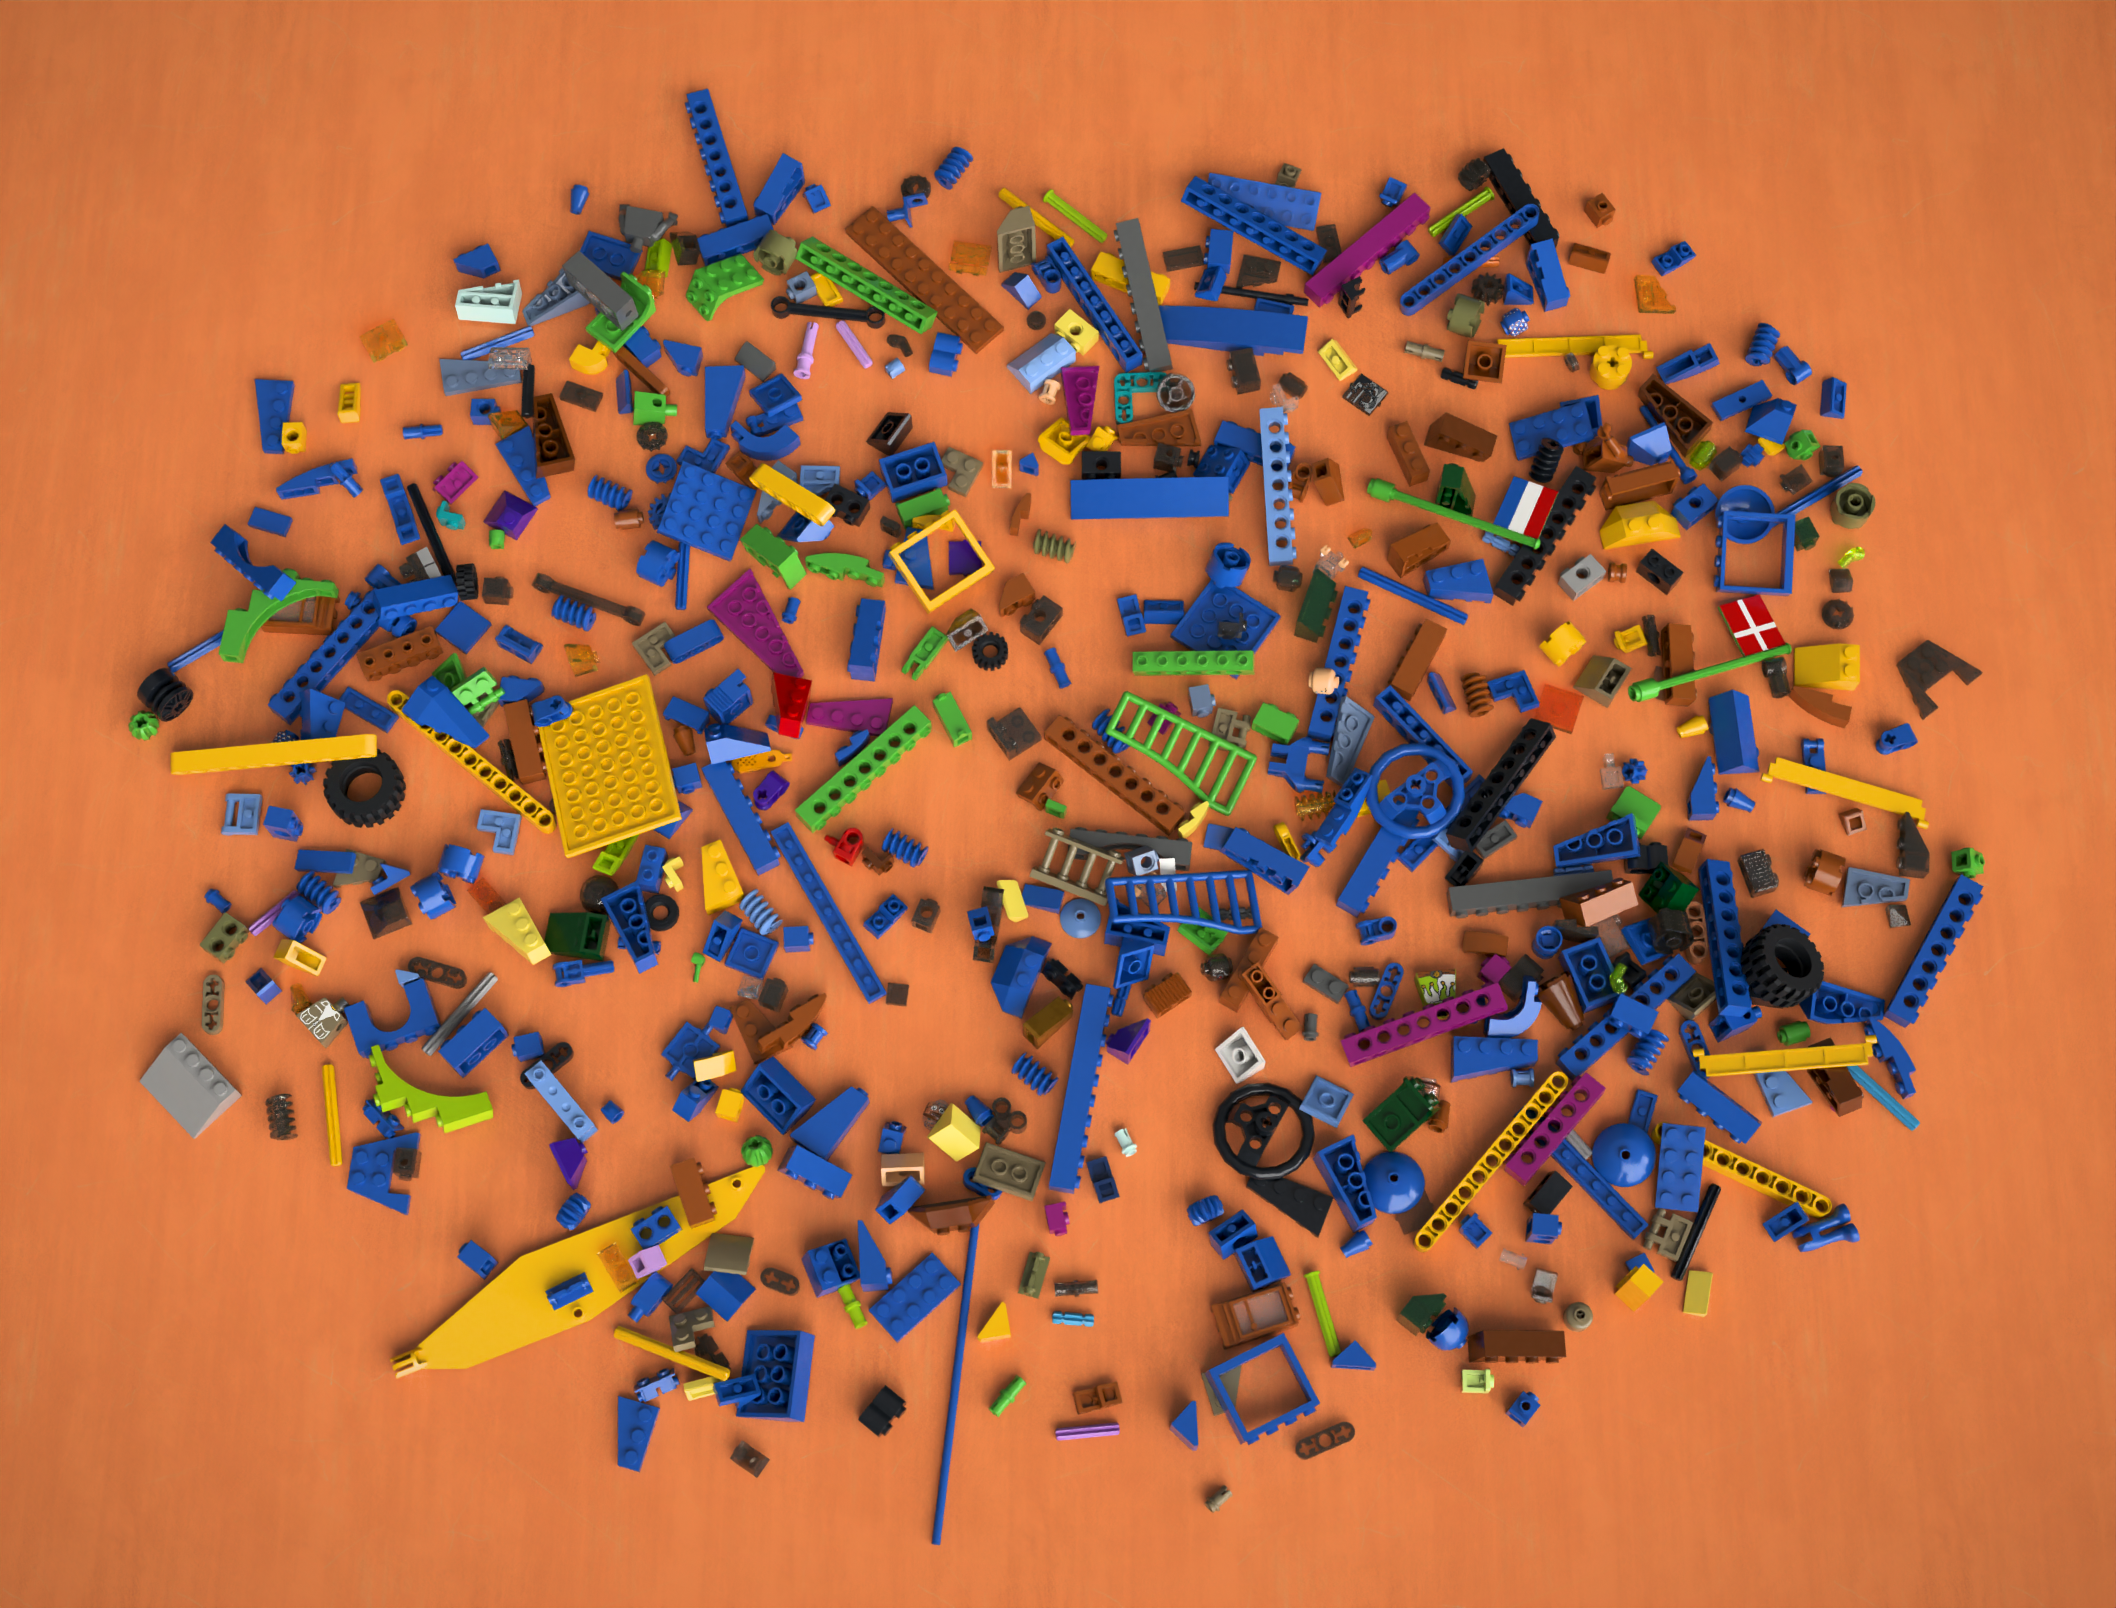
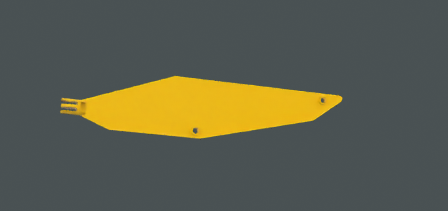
M763 1165L751 1167L708 1184L711 1194L707 1195L709 1202H714L717 1214L714 1215L715 1221L691 1229L680 1196L678 1195L519 1257L415 1349L390 1358V1362L393 1363L411 1356L409 1359L394 1364L392 1366L393 1371L414 1365L396 1373V1379L421 1369H467L590 1321L646 1282L652 1275L637 1279L628 1261L629 1258L643 1250L631 1231L636 1221L641 1218L646 1220L652 1216L651 1212L660 1206L663 1208L668 1206L682 1231L659 1245L667 1262V1265L657 1271L660 1272L706 1240L712 1233H716L736 1219L765 1173V1167ZM735 1181H740L741 1185L740 1187L735 1188L733 1186V1183ZM662 1217L659 1220V1226L667 1227L670 1224V1218ZM648 1228L641 1232V1238L648 1239L652 1235V1230ZM585 1272L594 1292L554 1311L545 1291ZM577 1310L582 1311V1315L580 1317H575V1312Z

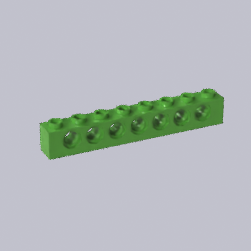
M813 236L801 242L795 258L916 332L922 334L932 328L938 313L936 310Z
M915 705L911 707L796 808V817L812 833L816 830H821L829 818L837 816L846 803H852L861 790L865 791L872 784L871 781L876 777H881L886 772L888 766L896 764L905 751L912 750L921 737L925 738L928 736L932 728L931 721ZM908 728L915 730L911 734L905 733V730ZM893 741L900 743L897 747L890 746V743ZM878 754L885 755V758L882 760L875 759ZM864 767L870 768V771L867 773L860 772ZM849 780L855 781L853 786L845 785ZM835 793L840 795L836 800L830 798ZM818 807L825 808L822 813L815 812Z

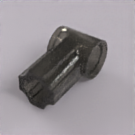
M1784 657L1763 660V675L1765 678H1768L1773 698H1783L1790 695L1791 691L1786 676L1787 664Z

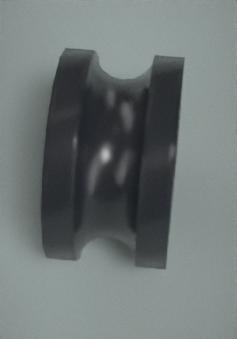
M1193 449L1190 450L1187 466L1193 465L1194 468H1197L1200 451L1194 452Z

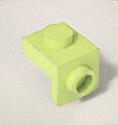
M1490 1369L1461 1371L1462 1393H1489L1491 1388H1494V1375L1490 1374Z

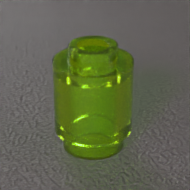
M1701 441L1690 456V465L1697 470L1706 468L1717 454L1715 444L1710 441Z

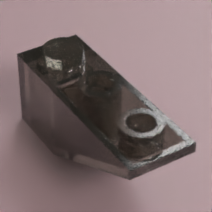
M1905 812L1898 819L1897 829L1900 830V837L1897 840V849L1900 850V856L1897 858L1896 868L1899 869V876L1924 879L1929 873L1930 853L1910 813Z

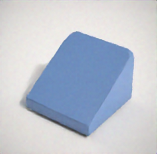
M395 970L398 983L402 988H404L403 985L422 979L417 973Z

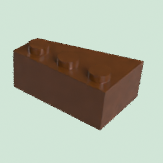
M1446 412L1430 425L1424 446L1470 458L1478 462H1484L1492 456L1497 435Z
M1830 1037L1812 1044L1808 1048L1835 1046ZM1847 1066L1807 1069L1808 1074L1839 1117L1862 1108L1863 1092L1855 1083Z

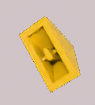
M1001 1302L977 1336L978 1341L981 1343L1011 1338L1005 1303Z

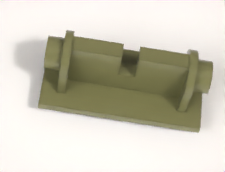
M1040 1252L1029 1253L1018 1291L1019 1294L1039 1299L1050 1257H1046Z

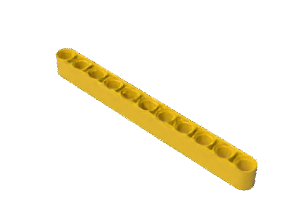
M394 690L388 694L387 702L389 706L404 721L541 832L549 834L555 831L557 827L556 820L553 814L470 746L454 740L452 736L446 733H437L432 727L423 728V726L410 719L402 712V708L409 700V697L403 692ZM402 699L401 703L394 705L396 700ZM441 735H446L445 739L438 740ZM455 747H461L458 752H452ZM470 759H476L473 764H467ZM485 771H491L488 776H482ZM506 783L503 788H497L498 784ZM521 795L518 800L512 801L513 796ZM536 807L532 813H527L528 808ZM551 819L549 824L542 825L543 820Z
M363 734L170 753L171 774L185 775L376 757L377 736Z
M1557 1071L1551 1074L1422 1227L1413 1240L1416 1250L1427 1252L1431 1249L1558 1098L1568 1084V1078L1564 1073ZM1552 1079H1560L1562 1087L1554 1086ZM1546 1094L1549 1097V1102H1541L1539 1095ZM1526 1110H1533L1536 1118H1528ZM1519 1125L1523 1133L1520 1135L1515 1134L1512 1127ZM1506 1141L1510 1146L1509 1150H1502L1499 1142ZM1493 1157L1496 1160V1165L1489 1166L1486 1163V1158ZM1476 1172L1480 1173L1483 1177V1181H1474L1472 1174ZM1459 1189H1467L1470 1194L1469 1197L1462 1198L1459 1195ZM1452 1204L1456 1208V1213H1447L1445 1206ZM1432 1221H1440L1443 1229L1435 1230L1432 1227ZM1421 1236L1427 1237L1429 1245L1426 1247L1421 1246L1418 1238Z

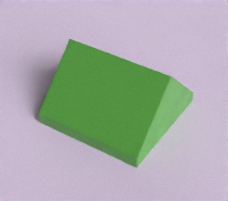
M453 653L432 673L451 692L452 687L467 678L457 653Z

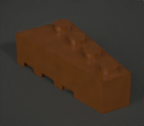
M1654 374L1640 387L1638 397L1659 424L1663 422L1666 424L1669 438L1686 458L1711 430L1713 422Z
M553 394L533 397L532 418L536 479L574 471L575 457Z
M1482 1330L1467 1337L1469 1363H1518V1361H1526L1528 1364H1533L1546 1360L1547 1364L1559 1363V1359L1566 1357L1564 1331Z

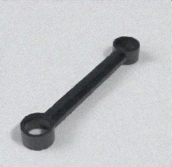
M778 296L771 302L772 313L779 319L793 314L867 322L868 326L874 329L881 328L885 324V313L875 306L864 311L790 303L783 296ZM780 303L788 306L786 310L781 312L776 311L774 308ZM874 313L882 315L881 320L876 322L871 321L869 317Z

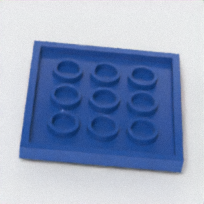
M683 461L657 533L731 561L757 490Z
M1211 579L1171 633L1170 638L1191 651H1253L1255 655L1277 625L1281 616L1238 588L1226 586L1219 588L1215 586L1214 581ZM1230 675V676L1237 680V678H1238L1240 675Z

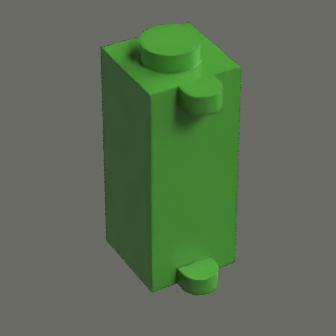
M938 487L935 488V491L903 503L898 502L895 506L904 529H907V527H913L912 520L915 517L941 515L948 510L950 501L947 494L943 495L941 488Z
M951 692L937 695L932 700L933 708L953 746L957 747L971 740L972 732Z

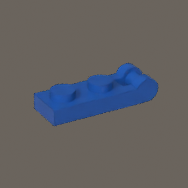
M796 403L770 418L765 413L750 416L746 419V423L751 428L750 433L752 435L761 437L781 429L785 424L790 426L803 421V416ZM763 423V427H758V424Z
M1802 739L1803 765L1826 771L1824 739ZM1815 748L1816 753H1810V749ZM1805 787L1806 794H1826L1825 792Z

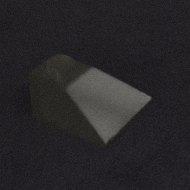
M399 887L360 902L373 939L413 924Z

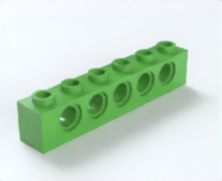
M1253 651L1133 652V673L1135 676L1255 675V655Z

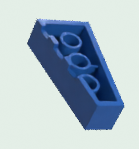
M1631 813L1597 829H1592L1585 834L1554 845L1556 867H1574L1640 857L1634 814Z
M1235 827L1220 850L1221 853L1246 869L1251 870L1254 874L1287 895L1299 886L1310 867L1250 835L1243 828Z

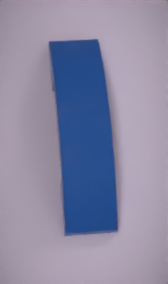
M399 473L381 479L380 482L388 501L401 545L419 540L420 535Z

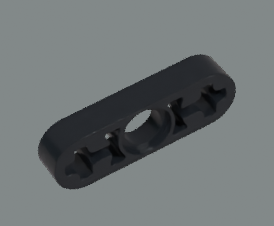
M566 1042L558 1043L525 1069L520 1076L523 1086L527 1089H535L531 1082H527L528 1079L525 1073L539 1061H551L553 1063L550 1069L551 1073L557 1072L573 1058L574 1051L572 1047ZM562 1048L567 1050L568 1055L565 1057L563 1055L559 1056L561 1054L560 1049ZM553 1054H554V1056L558 1059V1061H559L558 1064L556 1063V1061L554 1060V1058L551 1057Z

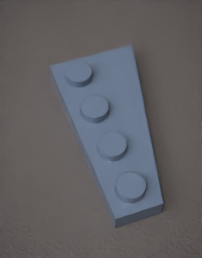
M439 359L445 396L522 383L518 362Z
M1347 696L1341 697L1326 774L1327 778L1340 787L1343 786L1350 776L1375 718L1374 715Z

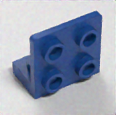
M1210 445L1193 475L1194 477H1228L1229 493L1233 494L1248 469L1250 462L1239 448Z

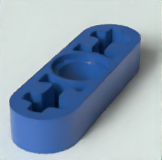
M1398 963L1387 965L1369 1008L1370 1016L1375 1020H1382L1387 1016L1404 974L1403 967ZM1396 969L1399 975H1395L1393 982H1390L1391 972L1389 971ZM1384 986L1390 987L1392 995L1388 997L1383 996L1381 988ZM1380 1000L1384 1001L1382 1010L1385 1012L1376 1014L1374 1007H1378Z
M1687 1020L1680 1026L1679 1035L1693 1070L1697 1071L1704 1078L1709 1079L1710 1077H1706L1704 1071H1700V1062H1696V1060H1699V1057H1694L1691 1047L1699 1045L1701 1048H1704V1056L1710 1055L1698 1024ZM1687 1026L1689 1029H1694L1692 1032L1693 1041L1690 1043L1688 1041L1691 1040V1035L1689 1032L1685 1033Z

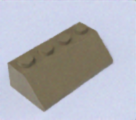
M1019 206L1010 210L997 230L999 273L1029 266L1033 262L1036 263L1035 223L1029 206Z

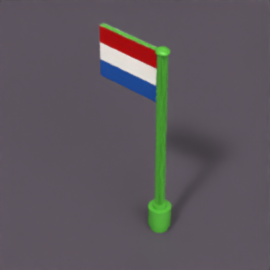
M1514 476L1492 524L1397 491L1395 484L1379 478H1372L1367 489V493L1371 494L1373 498L1388 503L1390 500L1396 499L1531 546L1534 549H1538L1540 546V534L1559 492Z

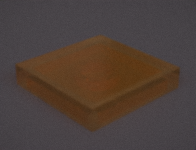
M1545 684L1534 719L1551 723L1553 729L1572 734L1584 696Z

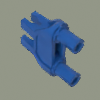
M1307 736L1291 745L1273 743L1271 756L1287 760L1286 764L1269 762L1268 775L1283 777L1296 792L1301 793L1307 790L1322 793L1324 780L1309 779L1304 775L1308 754L1316 753L1328 756L1330 743L1312 741V738Z

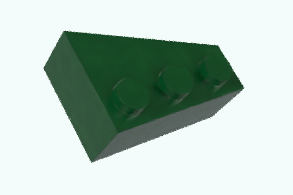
M1453 463L1444 464L1437 488L1435 504L1473 516L1476 495L1464 467Z

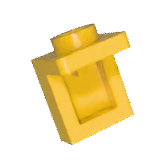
M1107 425L1105 427L1098 426L1086 447L1092 451H1108L1113 441L1117 440L1119 436L1114 434L1116 431Z
M1640 625L1623 632L1618 630L1614 632L1616 636L1614 643L1617 649H1621L1625 653L1648 644Z

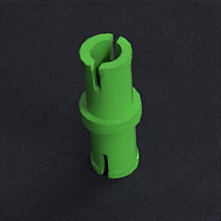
M1016 1375L1005 1390L1002 1389L999 1392V1397L988 1409L999 1417L1004 1409L1015 1401V1396L1026 1385V1382Z

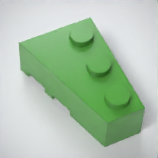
M756 524L740 539L745 550L763 566L767 565L774 570L772 574L776 578L781 576L786 583V587L790 590L807 574L797 556L799 554L798 551L791 545L788 547L779 536H773L767 527L762 528Z

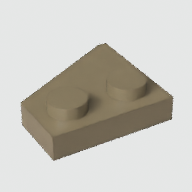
M346 849V852H354L356 854L353 873H337L333 886L340 888L342 885L371 883L381 877L383 873L380 863L386 864L387 862L380 858Z

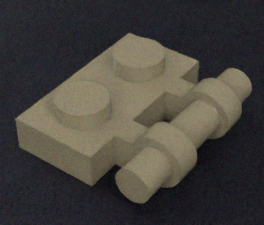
M1218 707L1212 734L1238 747L1245 748L1247 744L1245 740L1246 735L1251 728V717L1243 715L1242 721L1236 720L1238 712ZM1234 728L1239 729L1238 737L1232 736ZM1220 746L1218 747L1220 750L1228 751Z
M1658 1208L1656 1215H1653L1651 1219V1228L1645 1234L1643 1248L1651 1250L1653 1243L1659 1245L1657 1254L1677 1262L1693 1222L1674 1213L1669 1221L1664 1218L1666 1211ZM1660 1226L1666 1228L1663 1238L1657 1236Z

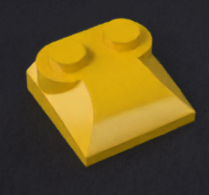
M1061 417L1040 434L1038 442L1042 451L1061 464L1068 465L1087 446L1091 437L1088 435L1070 436L1069 423Z

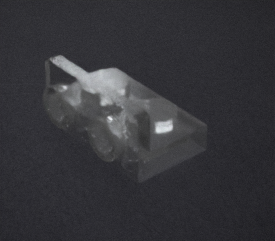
M491 347L488 367L489 369L528 370V364L532 362L530 349Z
M1619 914L1590 925L1595 937L1601 938L1609 958L1625 949H1631L1621 932L1623 921Z

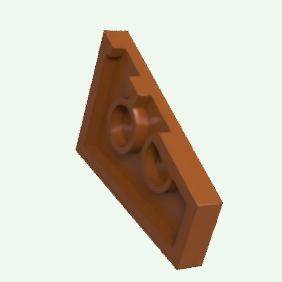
M749 999L730 1007L754 1064L793 1048L790 1045L783 1050L780 1044H777L760 1053L757 1048L759 1037L765 1032L769 1031L771 1033L777 1029Z

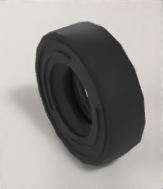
M663 894L654 895L645 902L649 925L652 930L666 931L677 923L679 908L675 900L670 896ZM658 906L668 908V916L663 920H657L653 917V911Z

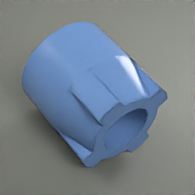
M898 358L884 366L892 379L905 371L903 364Z

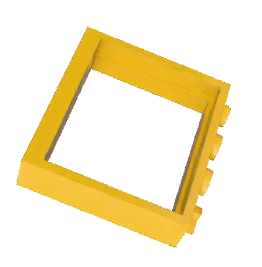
M956 509L952 512L949 510L945 511L939 516L941 519L935 523L933 520L923 526L924 530L917 533L915 531L906 537L908 539L906 542L894 544L890 548L892 551L888 554L927 614L983 579L995 569ZM953 519L984 567L932 601H929L899 554Z

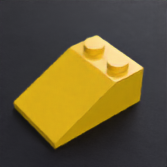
M1838 643L1794 648V686L1854 691L1860 683V645Z

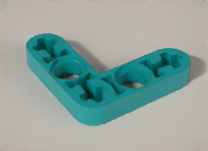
M1164 372L1118 374L1114 379L1116 424L1119 425L1133 421L1132 393L1164 392L1168 390L1170 386L1168 374ZM1139 379H1145L1147 381V385L1139 386L1137 384V381ZM1159 379H1163V385H1160ZM1121 380H1124L1125 386H1121ZM1126 397L1129 399V402L1127 404H1120L1118 399ZM1122 410H1126V421H1122Z

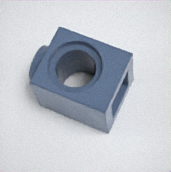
M807 271L787 280L788 289H786V293L790 300L794 299L796 303L800 304L817 295L816 285Z
M1148 846L1124 853L1128 872L1134 876H1140L1159 869L1157 864L1159 861L1158 854ZM1146 857L1145 862L1141 864L1142 858Z

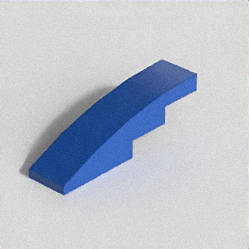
M353 458L338 461L348 474H358ZM332 463L307 471L277 487L276 491L281 500L320 494L321 486L339 484V479L329 469Z

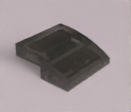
M1576 919L1555 920L1552 924L1553 927L1561 932L1563 939L1568 941L1585 943L1598 936V926L1577 927Z

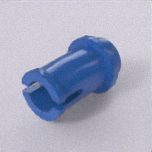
M789 597L785 612L781 615L783 617L782 621L788 624H793L796 621V613L801 603L799 599Z
M210 889L204 896L206 902L214 905L222 914L227 912L232 905L219 894L217 889Z

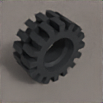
M473 563L457 565L456 582L459 598L461 600L478 599V578L475 565Z
M985 632L983 637L979 635L977 641L974 640L972 646L975 664L978 663L979 668L983 666L986 671H988V668H991V671H995V667L1000 669L1001 664L1004 666L1008 659V644L1005 642L1004 637L1000 638L998 633L993 635V632H989V635H986ZM988 645H993L998 649V653L995 657L988 658L984 656L983 649Z

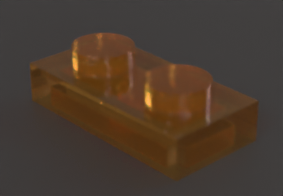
M483 877L467 890L487 914L506 905L504 900Z

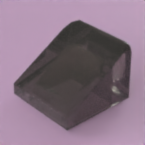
M1849 569L1829 570L1830 586L1833 593L1852 591L1853 578Z

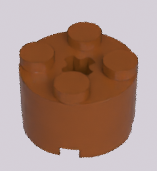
M1815 849L1811 859L1813 864L1811 868L1807 867L1804 874V879H1806L1804 886L1832 896L1843 874L1840 866L1845 867L1846 859L1821 849Z

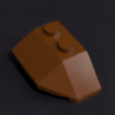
M991 1195L910 1207L908 1212L934 1234L937 1233V1235L943 1236L955 1230H958V1232L971 1231V1228L978 1226L995 1202Z

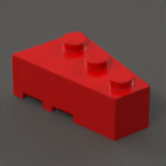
M773 672L771 693L773 694V705L775 707L779 735L799 738L810 700L812 680Z

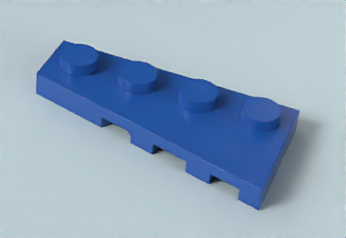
M530 426L495 444L533 506L536 507L551 498L545 477L536 479L534 439Z

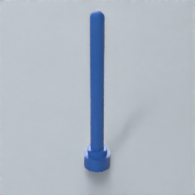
M1645 405L1641 406L1640 412L1650 427L1659 425ZM1671 444L1672 451L1670 457L1680 469V479L1684 484L1691 483L1698 475L1694 469L1685 465Z

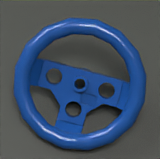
M1423 743L1401 744L1384 752L1371 766L1369 773L1373 777L1366 795V804L1375 821L1389 833L1407 839L1429 838L1446 830L1459 816L1465 799L1464 778L1455 761L1440 749ZM1416 755L1434 760L1417 774L1409 776L1406 782L1388 794L1381 802L1378 801L1377 786L1382 772L1391 762L1404 756ZM1433 771L1437 774V779L1430 781L1426 778V774ZM1450 778L1453 796L1446 811L1443 804L1436 797L1437 787L1442 781ZM1395 796H1402L1405 802L1402 805H1397L1393 799ZM1425 799H1430L1433 801L1434 806L1428 809L1422 805V802ZM1405 809L1416 810L1423 814L1429 824L1426 826L1409 827L1397 823L1393 819Z

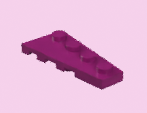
M1099 366L1061 368L1070 436L1090 435Z
M893 698L810 703L806 724L854 733L867 729L869 735L878 737L888 727Z

